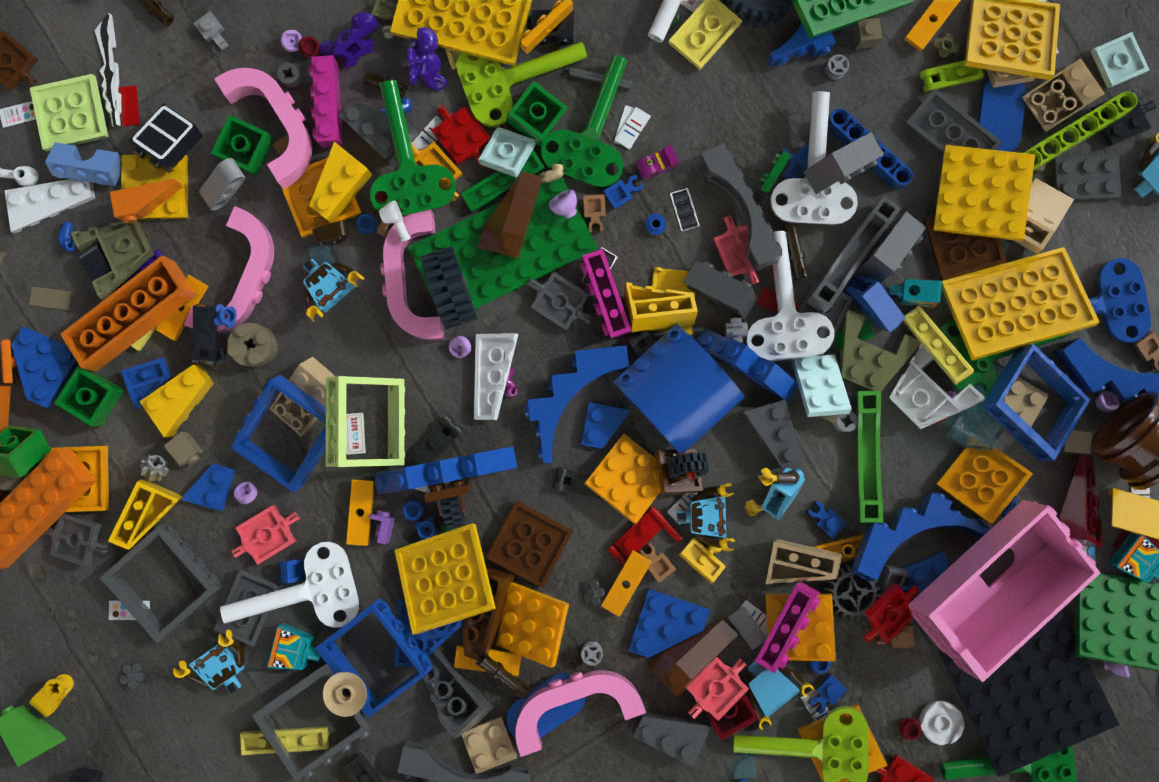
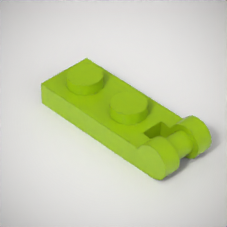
M965 60L921 71L919 75L921 80L924 81V93L929 94L935 88L941 90L981 80L984 77L983 70L964 66ZM937 76L938 82L933 83L932 77Z

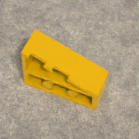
M334 142L309 206L328 222L333 223L372 176L371 172Z
M626 282L624 300L631 332L672 328L676 324L679 326L695 324L698 310L693 293L666 289V291L652 289L653 286L647 285L644 288L632 286V283Z
M193 364L142 399L140 403L163 437H174L178 428L187 420L191 411L200 403L214 382L203 366Z
M146 479L137 481L108 541L130 550L183 496Z

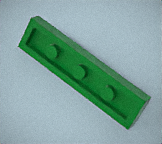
M532 150L519 175L522 171L537 175L545 170L534 150ZM497 171L465 190L461 195L471 212L474 213L507 193L518 176L514 177Z

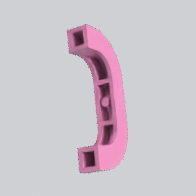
M253 68L233 69L214 78L231 105L249 95H259L269 101L288 132L289 143L286 151L267 165L283 189L295 183L309 166L312 156V141L308 130L303 124V121L306 119L299 108L296 110L293 108L292 104L295 102L289 92L284 93L271 76Z
M234 206L226 226L244 234L248 238L251 246V255L234 296L226 306L236 309L235 325L232 328H227L226 325L217 326V333H224L235 329L237 325L245 322L251 315L256 303L258 304L262 298L263 292L261 291L264 284H267L271 277L270 270L274 260V244L266 226L258 218ZM193 305L184 323L185 326L193 328Z
M426 210L402 217L407 233L411 237L409 240L400 241L395 224L387 234L383 248L384 263L380 264L381 274L385 276L382 292L383 296L387 297L391 316L404 331L423 340H445L443 322L440 316H416L411 312L407 302L404 268L405 248L410 241L417 237L436 234L434 213L432 210Z
M595 670L584 674L576 672L571 674L569 679L563 681L556 679L549 682V686L539 689L525 701L517 718L516 744L521 757L542 750V742L537 730V722L541 715L551 708L595 693H605L614 697L622 709L625 720L645 714L646 711L637 689L622 675L607 670Z

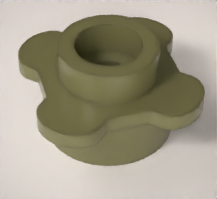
M950 33L934 41L936 52L941 58H946L951 53H956L959 50V46L953 40L954 36Z

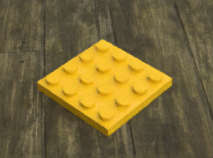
M972 0L964 66L1052 80L1055 75L1060 4L1038 0Z
M945 145L933 230L1023 241L1035 154Z
M471 523L395 550L412 634L417 635L496 609L476 524Z

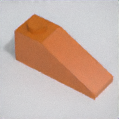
M175 179L111 191L110 196L114 217L124 223H134L138 218L145 217L182 189V184Z

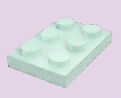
M835 354L792 360L807 417L850 413L851 405Z

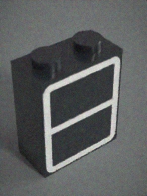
M163 103L132 136L129 142L134 147L133 152L141 159L145 157L149 159V163L157 170L162 168L170 173L203 136L194 123Z

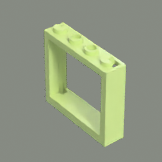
M346 376L326 377V467L404 465V379ZM346 384L388 385V459L346 460Z

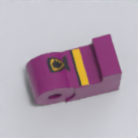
M672 145L663 148V150L639 160L635 165L642 180L676 168L679 160Z

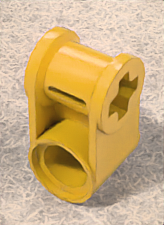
M61 674L56 678L48 680L30 700L29 704L44 717L50 716L72 690L74 685L72 677L68 674Z

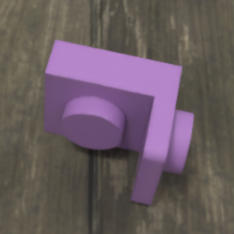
M377 510V513L370 514V519L382 521L376 528L375 536L378 537L377 543H390L395 517L389 516V512Z

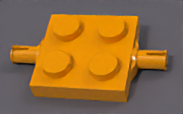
M434 141L420 151L411 142L417 165L443 166L453 174L455 181L463 175ZM447 178L440 179L439 187L442 190H449L451 187L450 180ZM455 192L454 196L458 199L460 195L457 194V192Z

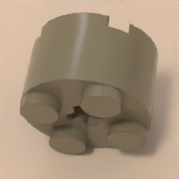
M255 323L239 324L229 336L228 354L241 365L254 368L262 367L269 364L277 354L278 344L271 330ZM251 343L256 344L255 348L250 347Z

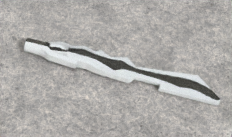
M108 13L94 31L104 60V66L100 69V73L104 78L101 86L104 88L102 96L106 100L105 108L110 113L112 127H120L122 108L121 94L118 92L119 68L118 64L114 62L112 48H116L113 17Z

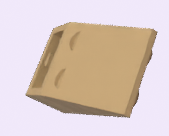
M1080 58L1054 75L1052 80L1045 81L1022 98L1043 130L1047 132L1105 93Z
M1035 178L1031 184L1024 240L1013 241L1035 254L1040 253L1056 231L1074 199Z
M311 357L298 365L289 381L326 407V377H335V375L314 357ZM281 392L270 407L274 414L301 437L318 419Z

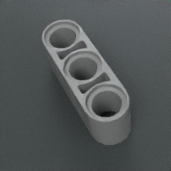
M233 158L225 159L216 166L199 190V193L211 211L218 210L227 204L245 180V176Z

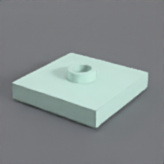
M1132 32L1090 51L1107 89L1149 71Z
M497 127L478 159L479 164L517 177L536 145L535 139Z

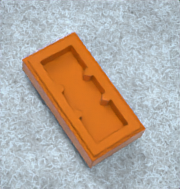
M2 340L3 384L8 385L13 384L12 369L17 368L15 356H11V341Z

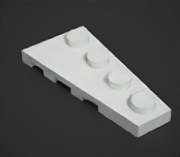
M75 179L4 190L12 233H18L27 226H34L43 219L52 218L59 215V212L75 208L95 199L93 182H81Z
M516 333L476 334L474 420H497L518 338Z

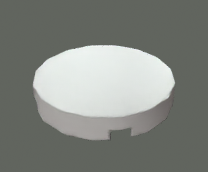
M936 700L929 703L922 710L920 715L921 730L935 744H952L962 736L965 728L963 715L954 704L945 700Z

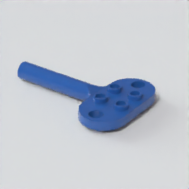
M1117 258L1106 262L1097 274L1098 294L1096 297L1089 298V301L1095 313L1103 317L1107 332L1114 340L1121 343H1132L1141 340L1148 334L1151 327V315L1141 270L1133 261L1126 258ZM1115 264H1119L1122 268L1120 275H1117L1113 270ZM1128 326L1132 327L1134 330V335L1132 338L1128 337L1126 334V329Z

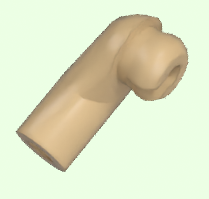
M553 164L552 171L542 172L537 176L543 177V183H548L560 179L564 174V167L561 164Z

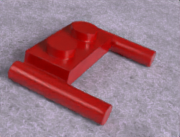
M653 506L635 525L610 546L608 551L624 567L632 551L638 552L662 527L677 543L682 540L683 536Z

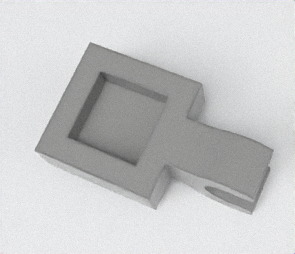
M211 11L193 23L208 43L214 40L221 50L229 46L221 36L225 29Z

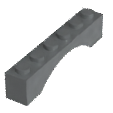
M725 144L701 153L699 164L707 180L727 191L735 199L743 212L748 229V245L745 254L754 271L757 272L777 263L782 256V247L779 242H775L772 236V228L763 219L762 209L758 204L756 205L751 188L746 186L741 169L736 167L731 150H727Z
M884 195L806 300V304L822 315L831 308L859 264L890 225L901 207Z
M406 741L403 746L397 771L406 778H424L425 782H530L532 776V769L512 764L490 773L476 774L464 772L444 763L432 752L428 745Z

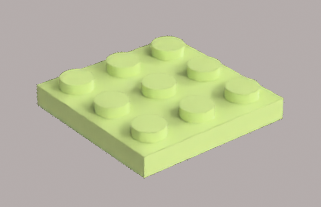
M93 74L30 88L43 150L51 151L55 142L78 145L109 138L97 80Z

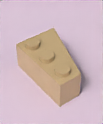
M777 539L773 543L766 584L836 579L839 574L842 554Z

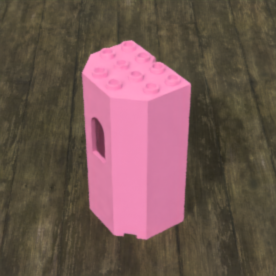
M1023 499L908 604L912 610V617L935 645L952 658L953 662L960 669L981 682H984L1100 574L1099 570L1095 567L1096 562L1082 550L1083 546L1075 538L1070 539V529L1066 524L1059 521L1056 517L1057 512L1049 505H1042L1036 501L1031 502ZM1008 548L1011 549L1014 553L1013 564L993 583L987 586L979 575Z

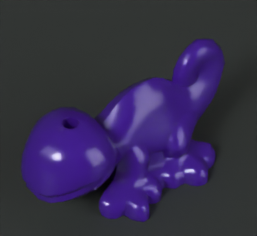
M367 12L355 14L351 18V28L340 31L335 36L333 42L324 41L320 44V54L322 56L333 55L334 58L343 57V66L345 68L356 66L360 56L372 53L373 40H362L361 38L370 35L378 25L377 20L372 14Z
M418 28L417 43L414 39H410L411 47L408 48L407 56L411 86L416 85L419 78L429 89L442 90L446 87L447 81L443 76L437 74L441 69V61L433 52L438 47V37L430 28Z

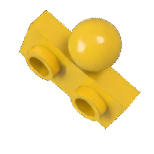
M692 538L678 555L711 584L726 567L713 555V553H719L722 548L707 545V548H705L699 541Z

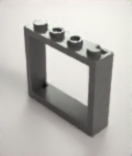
M168 524L157 526L100 577L156 643L165 640L223 588L216 579L218 577L205 568V562L191 552V546L187 542L182 541L177 536V530H173ZM159 536L206 588V591L166 627L118 573Z
M327 663L251 715L295 782L300 778L303 780L309 778L315 773L313 769L321 765L324 767L333 760L332 756L337 752H340V754L346 752L352 747L350 743L357 738L359 741L363 740L370 734L369 730L372 727L370 720L360 710L353 715L360 725L357 730L299 769L265 716L324 675L328 679L333 676L334 673ZM344 689V693L346 695H350L348 691Z

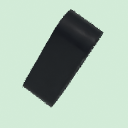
M97 243L78 254L83 267L92 281L112 271L100 244ZM123 282L116 290L122 287L125 283Z

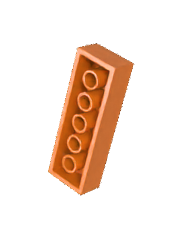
M162 255L60 335L80 367L97 372L197 294L177 263Z
M54 449L0 503V569L9 568L97 481L72 449Z

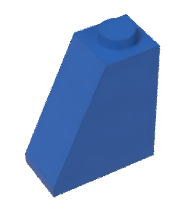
M855 274L845 285L843 292L853 298L852 301L878 328L891 332L905 319V316L879 281Z

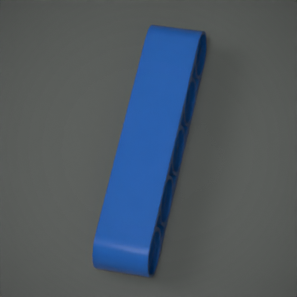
M835 109L828 117V130L845 146L870 133L845 109ZM833 117L840 118L842 124H836L833 121ZM849 131L855 132L857 139L851 138ZM874 136L884 155L876 159L878 164L870 169L895 190L902 189L911 182L913 178L912 171ZM880 161H887L888 168H884ZM896 174L902 175L904 182H899Z

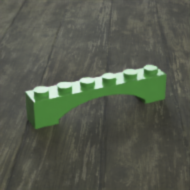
M857 391L858 517L860 522L883 523L880 465L881 391Z

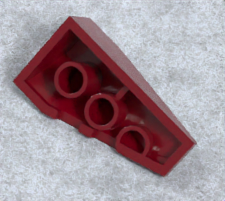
M1080 454L1059 521L1066 524L1070 529V539L1075 538L1082 546L1102 548L1101 519H1096L1095 512L1096 507L1099 506V501L1096 499L1092 489L1096 487L1094 463L1091 457L1086 454Z
M745 695L719 721L709 712L704 711L720 742L735 735L759 719Z

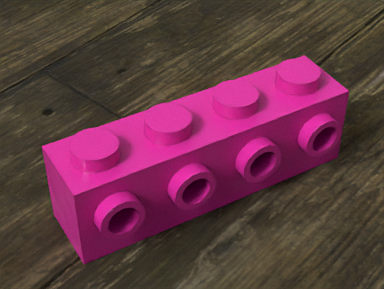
M333 55L311 57L312 64L309 65V74L313 78V85L310 86L311 98L314 99L311 113L316 124V128H313V138L322 148H332L334 142L343 147L342 119L339 117L341 114L338 63Z
M600 249L583 255V263H580L583 275H588L590 283H587L590 295H595L597 300L594 307L597 315H602L604 323L601 324L604 335H609L611 340L629 334L631 328L604 250Z
M801 581L795 585L755 662L773 673L780 667L784 669L790 658L786 656L790 648L792 650L795 649L800 640L797 637L800 629L804 631L810 621L807 618L811 610L815 611L821 601L818 599L820 592Z

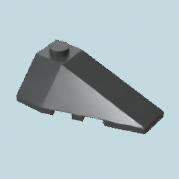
M436 648L428 656L433 668L423 679L431 693L432 703L435 704L438 711L440 723L456 739L478 724L493 709V706Z

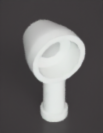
M20 166L15 170L0 168V178L15 179L23 187L36 185L39 179L38 172L30 166Z
M395 200L387 203L379 210L380 217L384 223L395 224L401 242L411 238L410 234L407 233L400 208Z

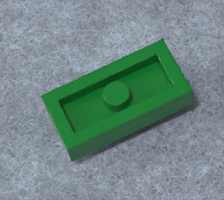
M784 150L782 154L777 152L771 162L774 167L770 173L765 172L759 182L762 184V191L768 194L791 154Z

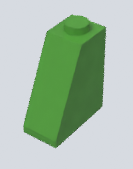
M12 705L0 712V735L17 767L66 740L62 733L24 705L15 709Z

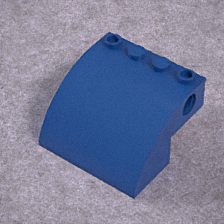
M678 324L673 326L613 381L621 393L648 419L654 429L679 454L686 452L745 397L717 362Z

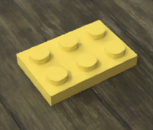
M704 0L671 37L668 43L696 68L701 70L742 24V20L719 0Z

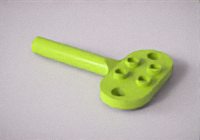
M579 42L521 64L503 68L499 62L481 57L476 61H472L468 58V54L460 52L456 65L474 117L484 126L497 127L506 123L507 115L513 108L510 93L512 85L587 59V53L583 42ZM498 110L502 113V116L498 120H493L490 118V113Z
M840 706L829 711L824 719L823 734L817 740L734 735V753L818 758L822 762L824 782H839L841 779H848L850 782H867L868 725L863 714L853 707ZM843 713H849L852 716V720L848 723H843L839 718Z

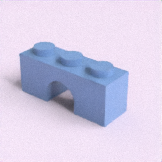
M55 142L45 161L52 176L75 179L81 182L87 181L100 185L116 186L121 174V159L117 152L97 149L92 158L82 161L75 145Z

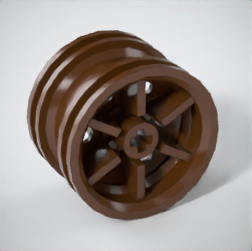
M1154 391L1142 393L1117 409L1095 433L1091 443V451L1098 455L1105 463L1116 462L1120 466V477L1135 490L1146 489L1159 483V394Z

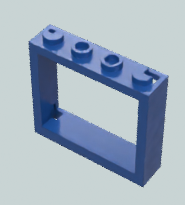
M1030 344L1016 349L981 407L1038 461H1055L1090 399L1066 374L1055 366L1052 360H1049L1041 352L1040 348ZM1026 363L1067 402L1045 440L1003 401Z
M279 375L273 379L270 378L263 386L264 392L254 401V409L244 418V426L234 435L235 441L231 448L294 493L304 486L326 450V425L296 473L249 440L278 391L325 424L326 407Z
M381 598L315 648L334 674L351 672L361 678L334 641L374 612L418 670L379 700L364 682L367 689V699L361 710L367 718L423 678L433 668L430 659L420 651L415 639L408 635L404 630L402 622L395 618L389 605L383 602Z

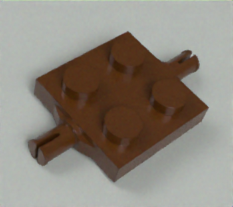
M2 30L0 32V84L9 91H12L21 80L25 81L30 87L35 86L33 83L36 84L37 80L28 73L38 59Z

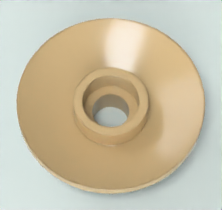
M351 672L334 674L327 680L323 689V700L326 707L332 713L342 717L358 713L365 705L367 699V689L360 677ZM344 689H349L350 695H346Z

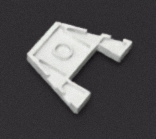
M920 344L917 353L909 362L910 365L906 372L902 374L889 397L919 429L985 400V397L971 384L953 399L922 371L934 360L922 344Z

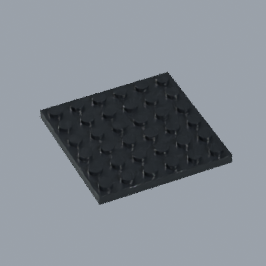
M1063 609L984 682L960 669L946 653H943L941 650L938 651L992 768L998 777L1120 725L1088 659L1075 656V633Z

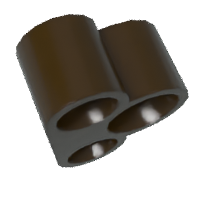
M346 221L333 222L312 230L316 246L342 243L349 237Z

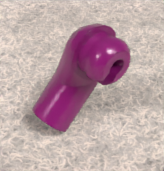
M510 367L504 394L508 397H515L518 394V389L512 380L515 370Z

